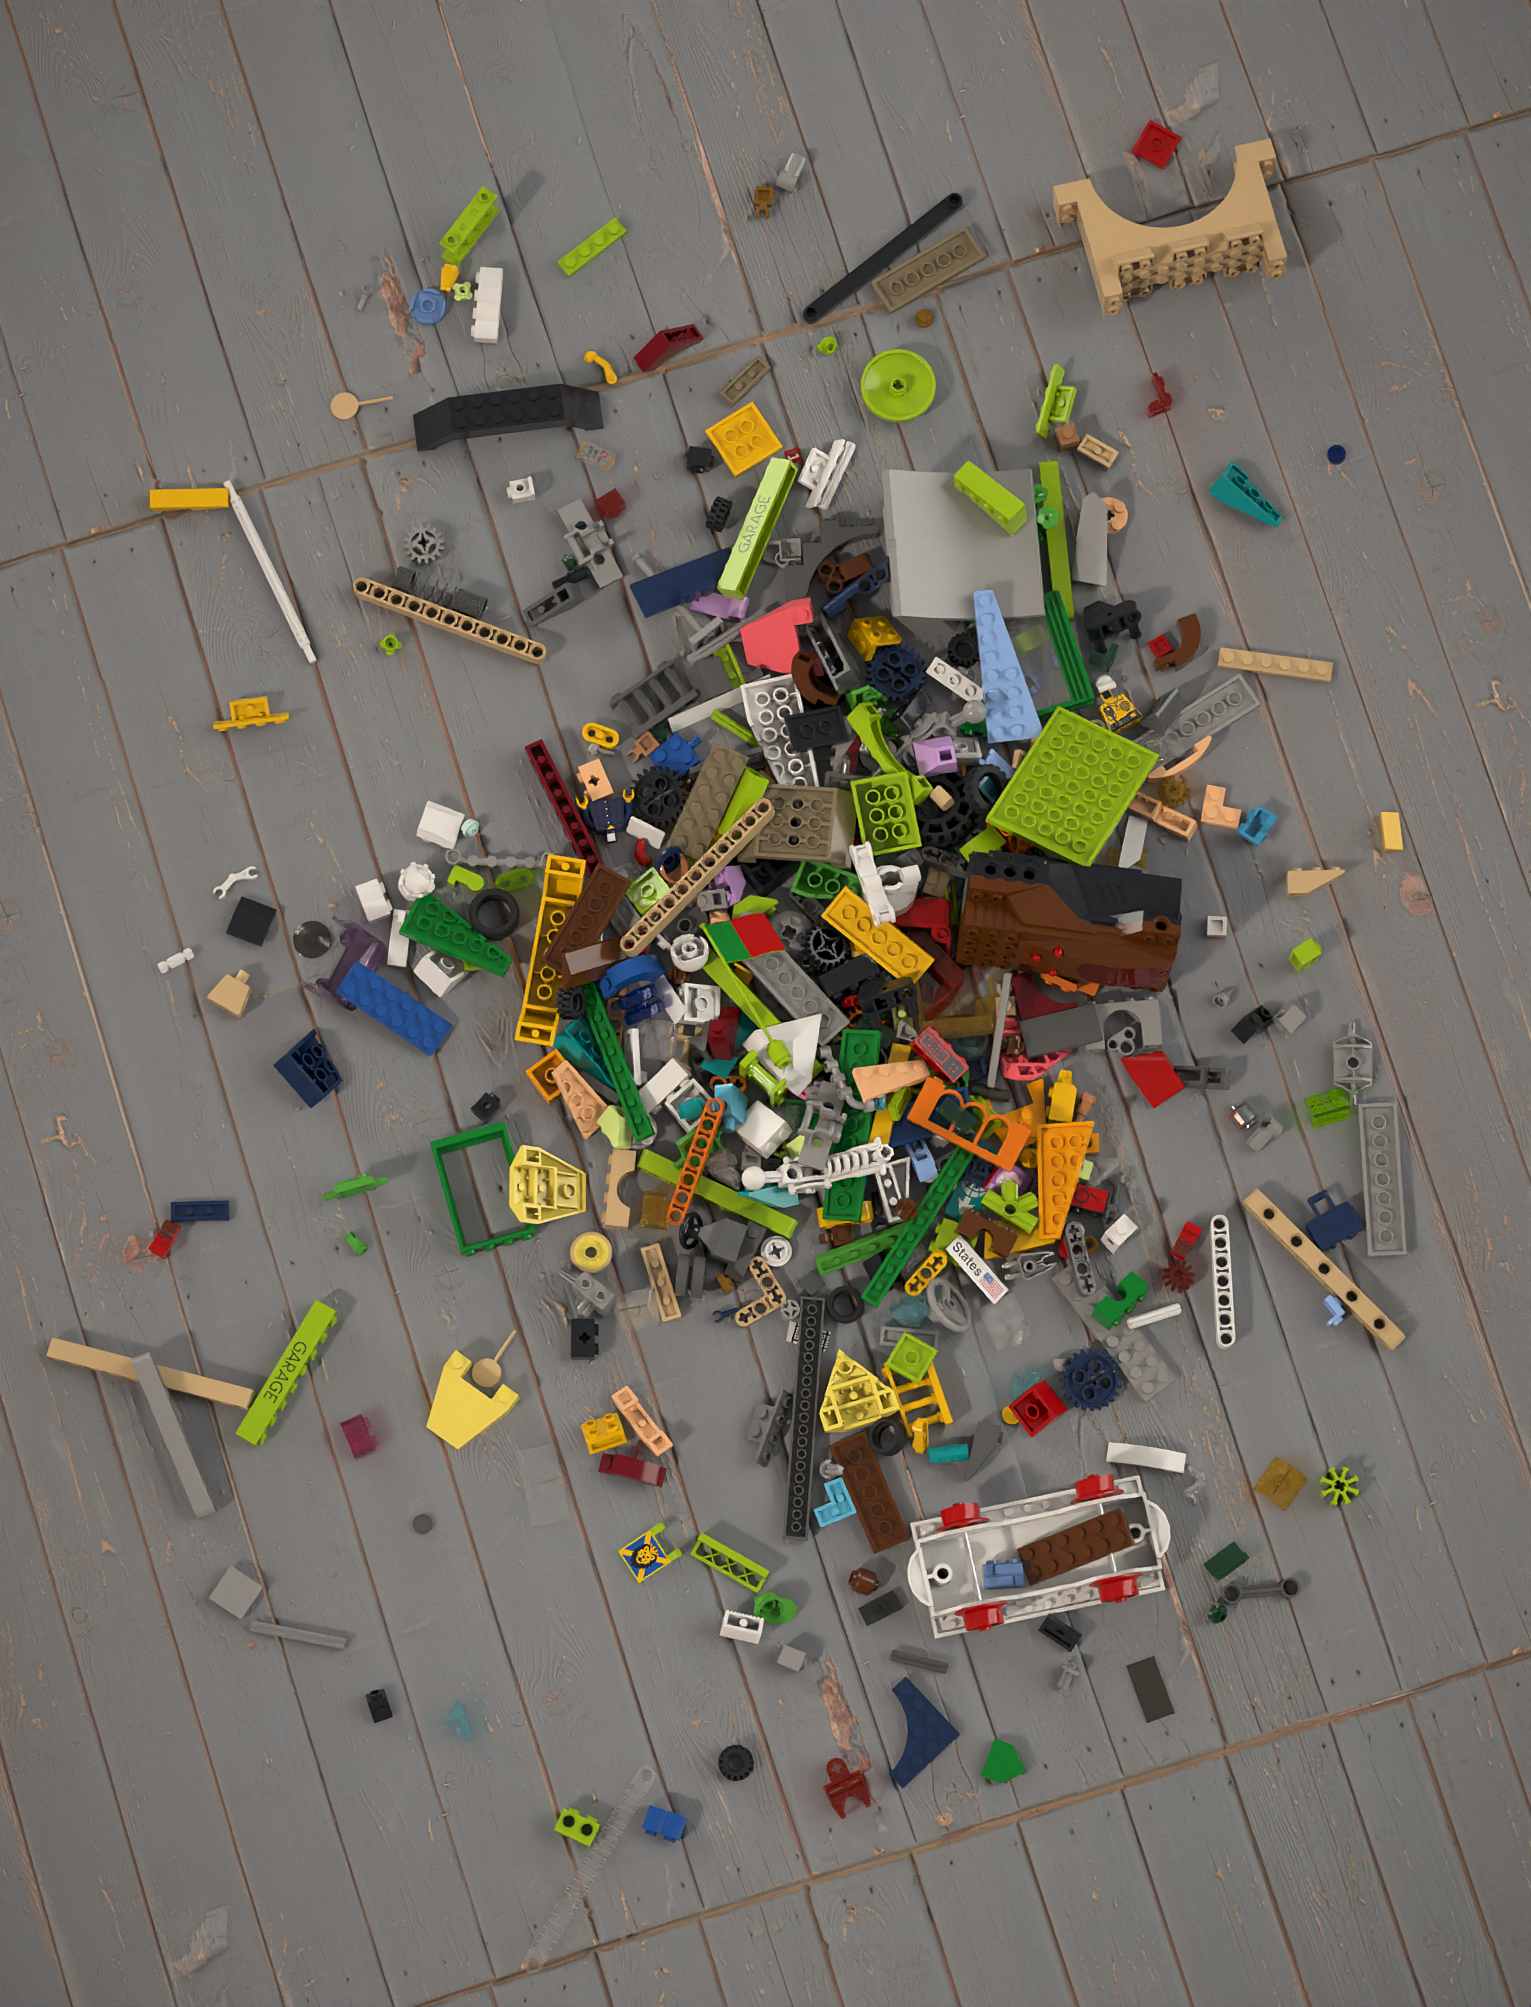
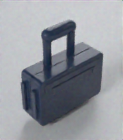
M1326 1190L1308 1198L1307 1202L1316 1218L1309 1221L1305 1228L1315 1246L1321 1252L1328 1248L1335 1249L1338 1243L1345 1239L1351 1240L1354 1234L1361 1231L1362 1221L1353 1205L1351 1206L1349 1202H1344L1336 1207ZM1326 1198L1331 1210L1320 1215L1315 1203Z

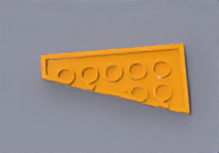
M1094 1121L1037 1125L1040 1240H1056L1061 1238L1095 1124Z

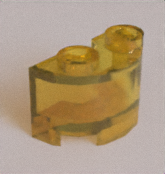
M644 1191L640 1228L652 1230L668 1229V1220L665 1218V1213L668 1212L670 1200H667V1193Z

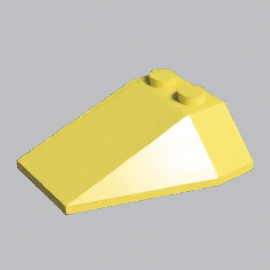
M522 1145L510 1166L509 1206L520 1222L540 1224L585 1212L586 1173L539 1147Z

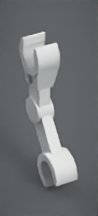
M250 866L240 873L230 874L221 886L214 888L213 894L215 895L219 890L223 891V894L219 897V900H223L226 897V891L236 881L257 879L258 875H249L250 871L257 870L256 867Z

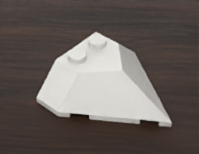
M822 1014L766 1027L772 1039L782 1040L792 1056V1063L786 1068L779 1069L773 1064L766 1052L769 1040L762 1029L755 1030L742 1045L748 1052L753 1049L758 1054V1062L779 1081L785 1078L787 1080V1088L799 1096L812 1081Z

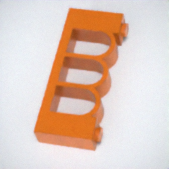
M935 1076L933 1078L928 1077L907 1116V1120L1011 1173L1032 1132L1029 1129L1030 1125L1023 1121H1019V1123L1014 1121L1012 1125L1009 1119L999 1114L988 1117V1112L983 1105L977 1102L964 1104L962 1096L957 1091L945 1090L946 1086L943 1085V1080ZM946 1095L954 1096L960 1102L959 1111L949 1130L929 1121L938 1101ZM968 1108H977L984 1115L983 1124L973 1143L953 1133L962 1114ZM993 1120L1003 1121L1008 1127V1135L997 1156L977 1146L986 1126Z

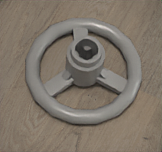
M936 1277L930 1280L927 1287V1299L930 1304L927 1310L928 1318L933 1323L941 1322L953 1332L963 1333L968 1330L972 1321L971 1311L961 1291L944 1278ZM937 1285L942 1286V1298L936 1301L934 1289ZM950 1292L961 1304L963 1316L956 1311V1304L950 1298ZM948 1317H953L961 1325L953 1323L948 1319Z

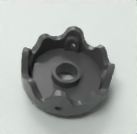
M690 902L661 932L665 940L671 945L681 935L694 934V937L700 938L701 936L705 938L706 934L699 926L701 923L709 925L706 913L701 912V908L698 905ZM682 920H688L690 925L688 929L681 930L679 923Z

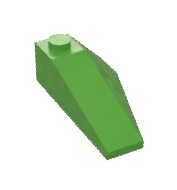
M869 685L860 689H851L844 695V701L850 713L859 703L871 702L876 710L879 707L882 709L888 707L887 697Z
M802 861L790 890L807 898L835 899L842 889L847 886L863 899L862 886L858 875L839 868H832L831 865L822 862Z

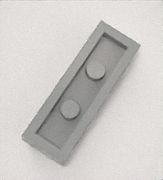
M881 1326L879 1346L895 1348L905 1331L938 1350L939 1331Z

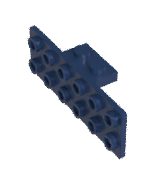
M730 548L722 549L630 584V589L644 617L648 618L719 591L717 589L718 581L732 553Z

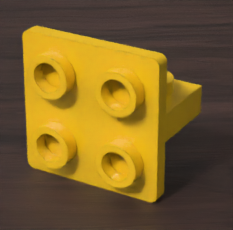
M609 1413L602 1418L588 1420L580 1425L590 1455L627 1443L618 1413Z

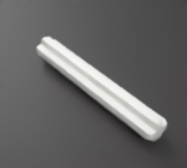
M846 442L844 451L837 461L836 469L832 472L829 484L822 494V500L818 505L819 508L823 510L828 509L856 448L854 443Z

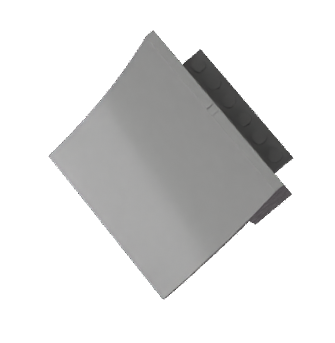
M1031 469L984 472L1026 506L1027 522L1013 536L1004 530L976 503L971 501L964 492H960L955 488L953 476L956 473L882 470L885 507L882 508L886 554L890 560L887 562L889 571L892 617L898 619L919 638L956 633L955 621L975 620L973 591L988 589L993 590L1003 619L1045 616Z

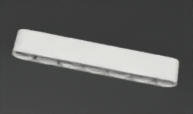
M1216 1215L1212 1218L1209 1226L1215 1330L1218 1347L1226 1350L1231 1348L1235 1342L1229 1224L1225 1216ZM1217 1220L1222 1221L1224 1228L1217 1229L1214 1226V1222ZM1223 1240L1225 1247L1218 1248L1215 1245V1241ZM1224 1259L1226 1266L1219 1267L1216 1264V1260ZM1225 1278L1227 1285L1224 1287L1220 1286L1217 1279ZM1225 1297L1229 1303L1223 1306L1219 1303L1218 1299ZM1221 1316H1226L1229 1318L1230 1323L1223 1325L1219 1319ZM1221 1336H1229L1231 1343H1222Z

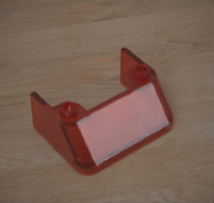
M916 927L905 935L935 958L926 971L941 986L934 994L935 1003L923 1013L926 1021L930 1023L951 1005L964 985L966 978L964 972L922 928ZM877 963L880 972H882L885 968Z

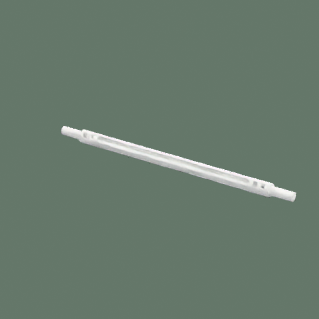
M225 481L223 484L225 488H228L229 501L300 648H303L309 663L313 664L317 660L310 647L311 643L240 496H237L231 481Z

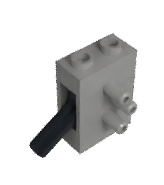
M567 1267L559 1270V1276L572 1285L574 1295L582 1300L577 1306V1312L581 1316L588 1318L594 1310L601 1317L605 1318L616 1304L615 1295L586 1271L581 1276H578Z

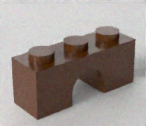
M970 1209V1211L965 1210L954 1233L972 1241L977 1232L985 1231L992 1239L988 1250L1006 1259L1018 1238L1015 1235V1231L1008 1227L1002 1228L998 1226V1222L991 1218L984 1219L980 1216L981 1213L974 1209Z

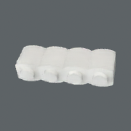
M480 267V272H476V283H479V287L474 292V301H477V308L473 307V319H476V322L471 327V336L474 337L475 342L497 344L503 268Z

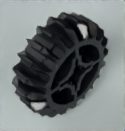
M819 921L817 925L813 923L810 928L805 930L806 934L801 937L804 941L800 943V946L804 947L801 953L807 955L804 957V960L809 959L811 961L809 966L815 964V970L822 968V972H826L827 969L831 971L847 962L845 958L850 957L847 951L852 949L847 944L851 940L846 939V936L834 926H830L828 921H825L824 924L822 921ZM825 933L832 935L834 938L827 937ZM814 936L816 938L815 941L817 943V948L815 950L813 949ZM829 943H832L828 946V948H823L822 950H820V948H822L823 945H828ZM836 943H838V946H839L838 956L835 954V953H836V950H835V944H836ZM818 955H824L829 960L822 959Z

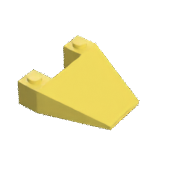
M455 1350L444 1365L426 1427L458 1450L505 1417L519 1400V1395L502 1384L492 1399L487 1397L462 1379L472 1366V1362Z

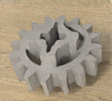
M422 524L419 526L420 529L413 527V533L407 532L409 538H404L406 543L404 550H408L406 556H412V562L418 560V565H421L422 561H425V564L428 565L430 560L435 563V557L441 558L439 551H444V547L441 546L445 544L444 539H440L442 533H437L436 527L431 530L430 524L426 528H423ZM422 539H424V541L426 542V551H424V548L422 547Z

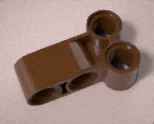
M863 553L835 566L830 561H823L818 567V579L826 583L825 592L831 599L841 592L844 586L853 583L873 568L874 565L868 553ZM823 569H828L831 571V573L829 575H825L821 571ZM835 585L839 590L832 591L829 587Z

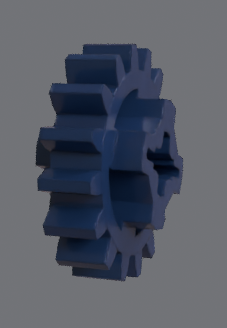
M974 1155L970 1162L972 1164L971 1170L968 1172L966 1168L962 1181L968 1180L967 1186L975 1184V1189H978L979 1185L982 1187L990 1176L988 1172L989 1165L991 1164L992 1166L991 1173L996 1165L979 1159ZM986 1162V1165L982 1168L983 1172L980 1170L973 1173L976 1170L975 1168H977V1164L981 1165ZM980 1176L983 1180H975L972 1177Z

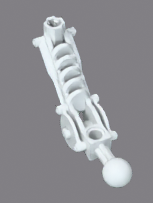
M876 1137L873 1143L852 1147L847 1151L828 1155L824 1171H821V1175L813 1176V1171L818 1169L797 1164L799 1157L791 1159V1157L786 1156L783 1158L784 1164L778 1167L776 1171L764 1172L757 1166L746 1168L742 1174V1183L748 1190L755 1191L761 1189L765 1183L778 1182L779 1188H788V1192L791 1195L795 1193L813 1194L815 1191L824 1188L830 1189L832 1187L831 1182L850 1177L858 1178L878 1172L882 1176L887 1174L885 1163L890 1161L894 1152L893 1148L889 1147L888 1144H882L881 1138ZM787 1172L792 1175V1179L788 1177Z

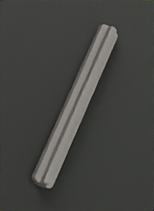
M764 609L758 610L687 656L688 662L693 665L696 661L704 659L741 635L740 628L767 614Z
M252 1621L250 1625V1631L339 1649H345L347 1641L345 1638L258 1621Z

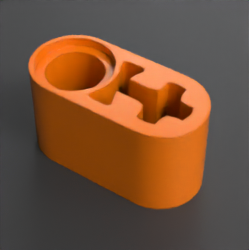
M714 1076L710 1081V1091L713 1095H715L713 1085L716 1082L723 1084L730 1082V1084L732 1083L735 1086L736 1083H740L741 1087L739 1090L744 1094L746 1092V1081L740 1076H728L726 1080L719 1076Z

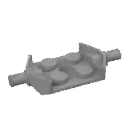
M1351 1022L1347 1023V1036L1338 1039L1332 1044L1333 1086L1349 1095V1106L1356 1107L1358 1093L1372 1086V1043L1358 1036L1356 1033V1023H1352L1351 1029ZM1349 1059H1356L1358 1066L1351 1068L1348 1065Z

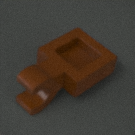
M851 1225L831 1227V1233L819 1234L820 1244L833 1242L834 1247H840L854 1242Z

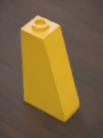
M995 1220L998 1222V1226L1002 1228L1008 1227L1014 1230L1015 1235L1018 1236L1009 1256L1052 1246L1055 1243V1240L1039 1239V1222H1037L1033 1231L1029 1234L1012 1223ZM984 1231V1261L988 1262L1002 1258L988 1250L992 1239Z

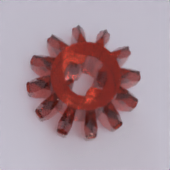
M1177 1259L1175 1260V1266L1169 1262V1269H1163V1272L1168 1275H1163L1162 1280H1168L1164 1285L1168 1287L1171 1284L1170 1291L1172 1292L1177 1287L1178 1293H1181L1182 1286L1185 1290H1189L1188 1284L1193 1285L1194 1283L1190 1278L1194 1277L1195 1273L1189 1272L1193 1267L1190 1265L1186 1268V1261L1179 1265V1260ZM1177 1272H1179L1180 1275H1183L1181 1280H1178L1177 1277H1174Z

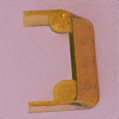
M988 976L989 997H982L976 1001L974 1014L937 1017L936 1007L932 1003H921L920 985L915 983L920 1032L927 1026H930L940 1033L942 1039L989 1035L995 1031L996 1011L992 976Z

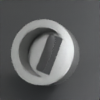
M1223 991L1218 992L1213 997V1003L1218 1008H1225L1230 1001L1229 995Z
M1053 1358L1054 1368L1059 1372L1065 1371L1066 1369L1062 1365H1069L1067 1358Z

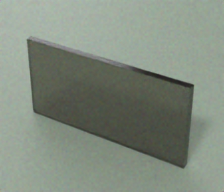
M1154 1656L1126 1666L1147 1723L1175 1713Z

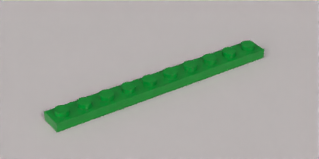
M593 981L580 985L585 990L584 995L587 996L585 998V1001H587L585 1012L635 1140L641 1142L655 1135L653 1126L596 982Z
M964 1136L962 1137V1138L966 1139L967 1141L973 1143V1141L969 1140L968 1138H966V1137H964ZM959 1146L955 1148L916 1209L919 1211L913 1221L909 1220L860 1299L876 1309L878 1308L973 1159L974 1154Z

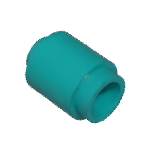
M695 1097L680 1103L679 1108H677L680 1119H684L687 1122L702 1116L705 1102L702 1097Z

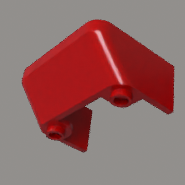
M916 896L913 906L906 913L897 916L896 922L892 924L901 927L932 928V938L938 943H946V962H950L951 902L941 897Z

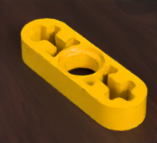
M937 1249L933 1251L907 1279L905 1290L908 1294L913 1296L920 1294L929 1284V1281L934 1279L945 1267L948 1255L944 1250ZM939 1256H941L942 1262L938 1261L934 1267L932 1264L934 1263L936 1257L938 1258ZM928 1268L931 1270L932 1275L925 1277L922 1275L921 1270ZM919 1278L921 1281L918 1283L917 1288L912 1289L910 1287L911 1283L914 1284Z

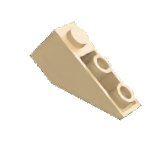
M1314 867L1306 871H1302L1301 868H1292L1286 874L1287 898L1307 897L1342 878L1345 870H1340L1339 867H1330L1328 870Z

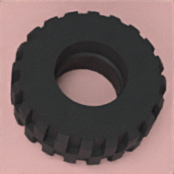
M911 769V770L909 771V772H911L912 774H914V775H916V776H919V770H918V769H916V770ZM960 769L956 772L925 777L933 789L941 785L954 799L955 804L946 816L937 819L923 816L917 809L918 805H914L921 843L924 847L932 846L944 850L946 846H956L960 839L965 840L968 836V831L973 830L975 827V820L978 818V814L968 806L969 803L964 798L965 792L963 793V787L965 784H963V781L967 776H963Z

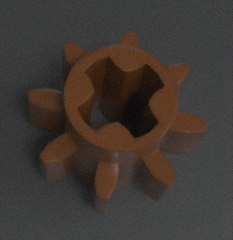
M674 965L673 970H668V981H672V986L679 987L683 983L691 982V972L682 971Z
M1008 1035L1006 1040H1002L1001 1051H1005L1006 1057L1018 1058L1019 1054H1023L1025 1042H1021L1020 1036Z
M908 1197L905 1200L900 1198L895 1205V1208H897L895 1214L904 1221H907L909 1218L913 1221L919 1212L916 1210L918 1205Z

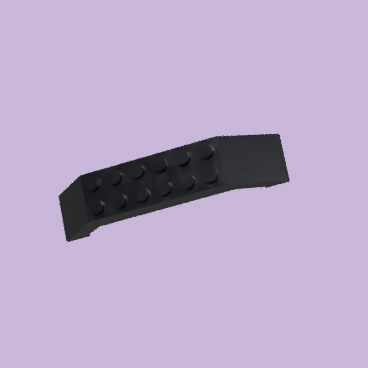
M561 383L448 397L413 415L417 452L436 450L437 447L453 440L564 426L585 429V431L604 429L599 392Z

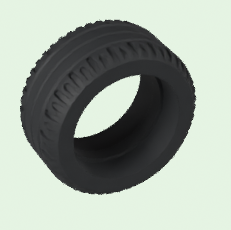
M492 888L486 889L475 896L470 904L469 918L473 929L477 933L482 934L488 940H501L511 935L517 928L520 912L517 901L510 893L502 889ZM491 900H499L506 903L511 911L509 921L504 926L495 929L482 925L478 918V911L484 903Z

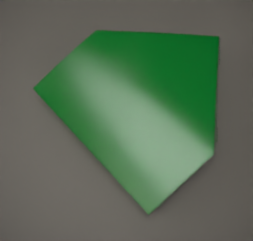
M994 1739L981 1776L1006 1784L1009 1780L1026 1774L1027 1770L1015 1746Z

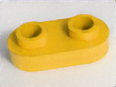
M588 723L582 729V736L589 743H596L606 749H613L619 743V735L613 729L596 723ZM594 731L595 735L589 736L588 733ZM608 737L613 738L611 743L606 741Z
M918 1417L912 1424V1432H914L913 1449H915L916 1453L925 1454L929 1443L928 1420Z

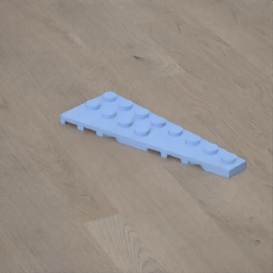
M992 589L973 591L983 700L987 710L985 720L988 743L1038 738L1043 729Z

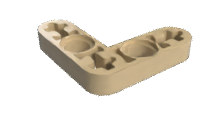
M754 1257L749 1265V1269L765 1296L736 1313V1324L743 1328L781 1308L782 1303L786 1301L785 1293L766 1261L761 1257ZM755 1261L762 1263L761 1269L763 1273L766 1270L768 1271V1273L763 1274L760 1278L757 1277V1275H760L759 1270L752 1268ZM766 1277L773 1280V1285L769 1288L762 1285V1280ZM775 1287L778 1288L775 1290L776 1295L782 1296L781 1303L779 1304L777 1301H772L774 1299L772 1292L769 1295L767 1294V1292L772 1291ZM759 1303L766 1306V1311L762 1314L755 1311V1306ZM752 1308L756 1318L753 1319L751 1315L747 1318V1323H744V1321L740 1322V1314L746 1316L750 1314L748 1309Z

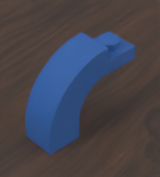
M652 954L641 955L611 967L606 971L607 975L596 983L603 998L609 999L632 983L638 981L654 982L665 974L667 970L660 956Z

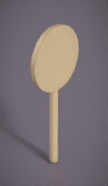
M343 392L337 394L332 399L330 408L336 418L347 420L357 413L358 406L393 400V397L389 396L358 402L354 395Z
M513 1330L494 1360L484 1358L475 1363L472 1369V1377L476 1384L488 1388L498 1383L501 1377V1368L497 1361L517 1333L516 1330Z

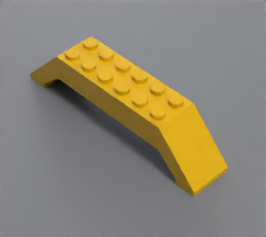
M548 854L541 906L515 1041L551 1047L554 1045L561 1019L559 1014H557L558 1008L555 1006L557 1004L555 999L558 997L557 992L559 988L562 987V974L541 963V959L583 890L586 860Z

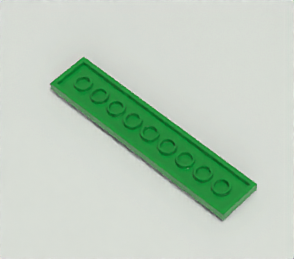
M843 1029L839 1070L845 1075L846 1084L848 1087H851L853 1098L859 1102L862 1101V1097L852 1071L858 1067L878 1065L882 1033L880 1031ZM845 1099L840 1116L843 1113L847 1114L846 1122L843 1124L840 1141L832 1143L829 1155L868 1144L873 1112L865 1113L863 1109L853 1108ZM866 1176L850 1177L831 1182L832 1187L830 1189L825 1188L822 1219L861 1222Z

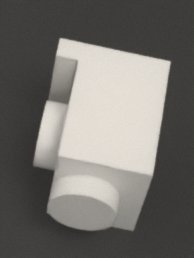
M531 476L526 479L509 481L510 487H506L508 498H512L513 504L535 500ZM517 488H524L522 491L517 490Z

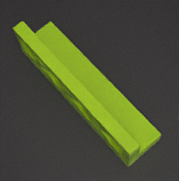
M702 1532L690 1553L691 1556L757 1594L770 1573L767 1569ZM701 1543L709 1548L710 1555L702 1557L696 1554ZM723 1555L726 1558L727 1565L717 1566L713 1557ZM737 1564L742 1566L744 1574L739 1576L733 1575L730 1566ZM756 1574L762 1578L757 1588L749 1584L747 1576Z

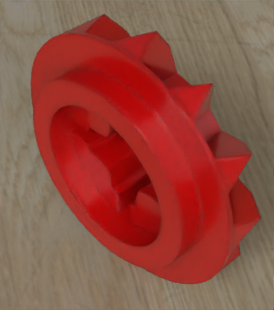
M858 994L844 998V1001L840 1002L842 1008L859 1006Z

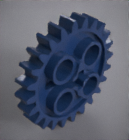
M901 643L897 647L891 644L889 649L883 645V652L877 649L878 656L873 655V661H868V666L872 667L866 668V673L870 674L866 676V680H872L868 685L875 687L874 689L886 696L888 700L891 698L893 704H895L896 699H899L901 703L903 698L914 687L918 685L925 686L926 684L923 679L927 678V674L922 673L927 671V667L922 666L925 660H919L921 653L915 655V648L909 651L908 644L904 648H901ZM892 657H896L899 659V662L892 664L889 660ZM912 668L915 670V673L909 675L905 670ZM900 671V675H893V672ZM881 672H886L888 674V677L886 679H882L879 677L878 674ZM902 683L904 688L896 689L894 684Z
M1088 1348L1086 1353L1084 1349H1080V1355L1074 1352V1359L1067 1358L1069 1365H1062L1066 1371H1060V1374L1064 1375V1378L1059 1379L1060 1382H1064V1386L1060 1387V1389L1067 1391L1063 1396H1070L1069 1403L1076 1401L1075 1408L1080 1407L1082 1404L1081 1408L1086 1411L1087 1407H1089L1090 1411H1094L1095 1406L1097 1410H1101V1404L1108 1407V1400L1114 1402L1112 1395H1119L1116 1388H1122V1386L1117 1384V1381L1122 1380V1378L1117 1377V1374L1121 1370L1115 1369L1118 1362L1111 1363L1113 1356L1106 1358L1107 1352L1103 1351L1100 1354V1349H1095L1093 1353L1092 1348ZM1093 1361H1096L1098 1365L1095 1371L1090 1369V1364ZM1102 1370H1105V1373L1092 1379L1093 1383H1085L1089 1380V1376L1094 1377ZM1077 1371L1081 1373V1380L1078 1382L1074 1380V1374ZM1105 1377L1108 1383L1105 1388H1102L1100 1381ZM1085 1383L1080 1389H1076L1078 1385ZM1086 1388L1091 1389V1396L1089 1398L1084 1396Z

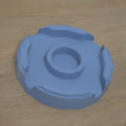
M424 288L412 296L409 310L416 322L422 325H433L444 318L447 305L439 291L432 288Z

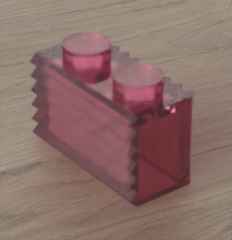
M362 1414L340 1423L356 1461L378 1452L376 1447L379 1444L375 1435L371 1436L368 1429L372 1427L367 1417L363 1418Z

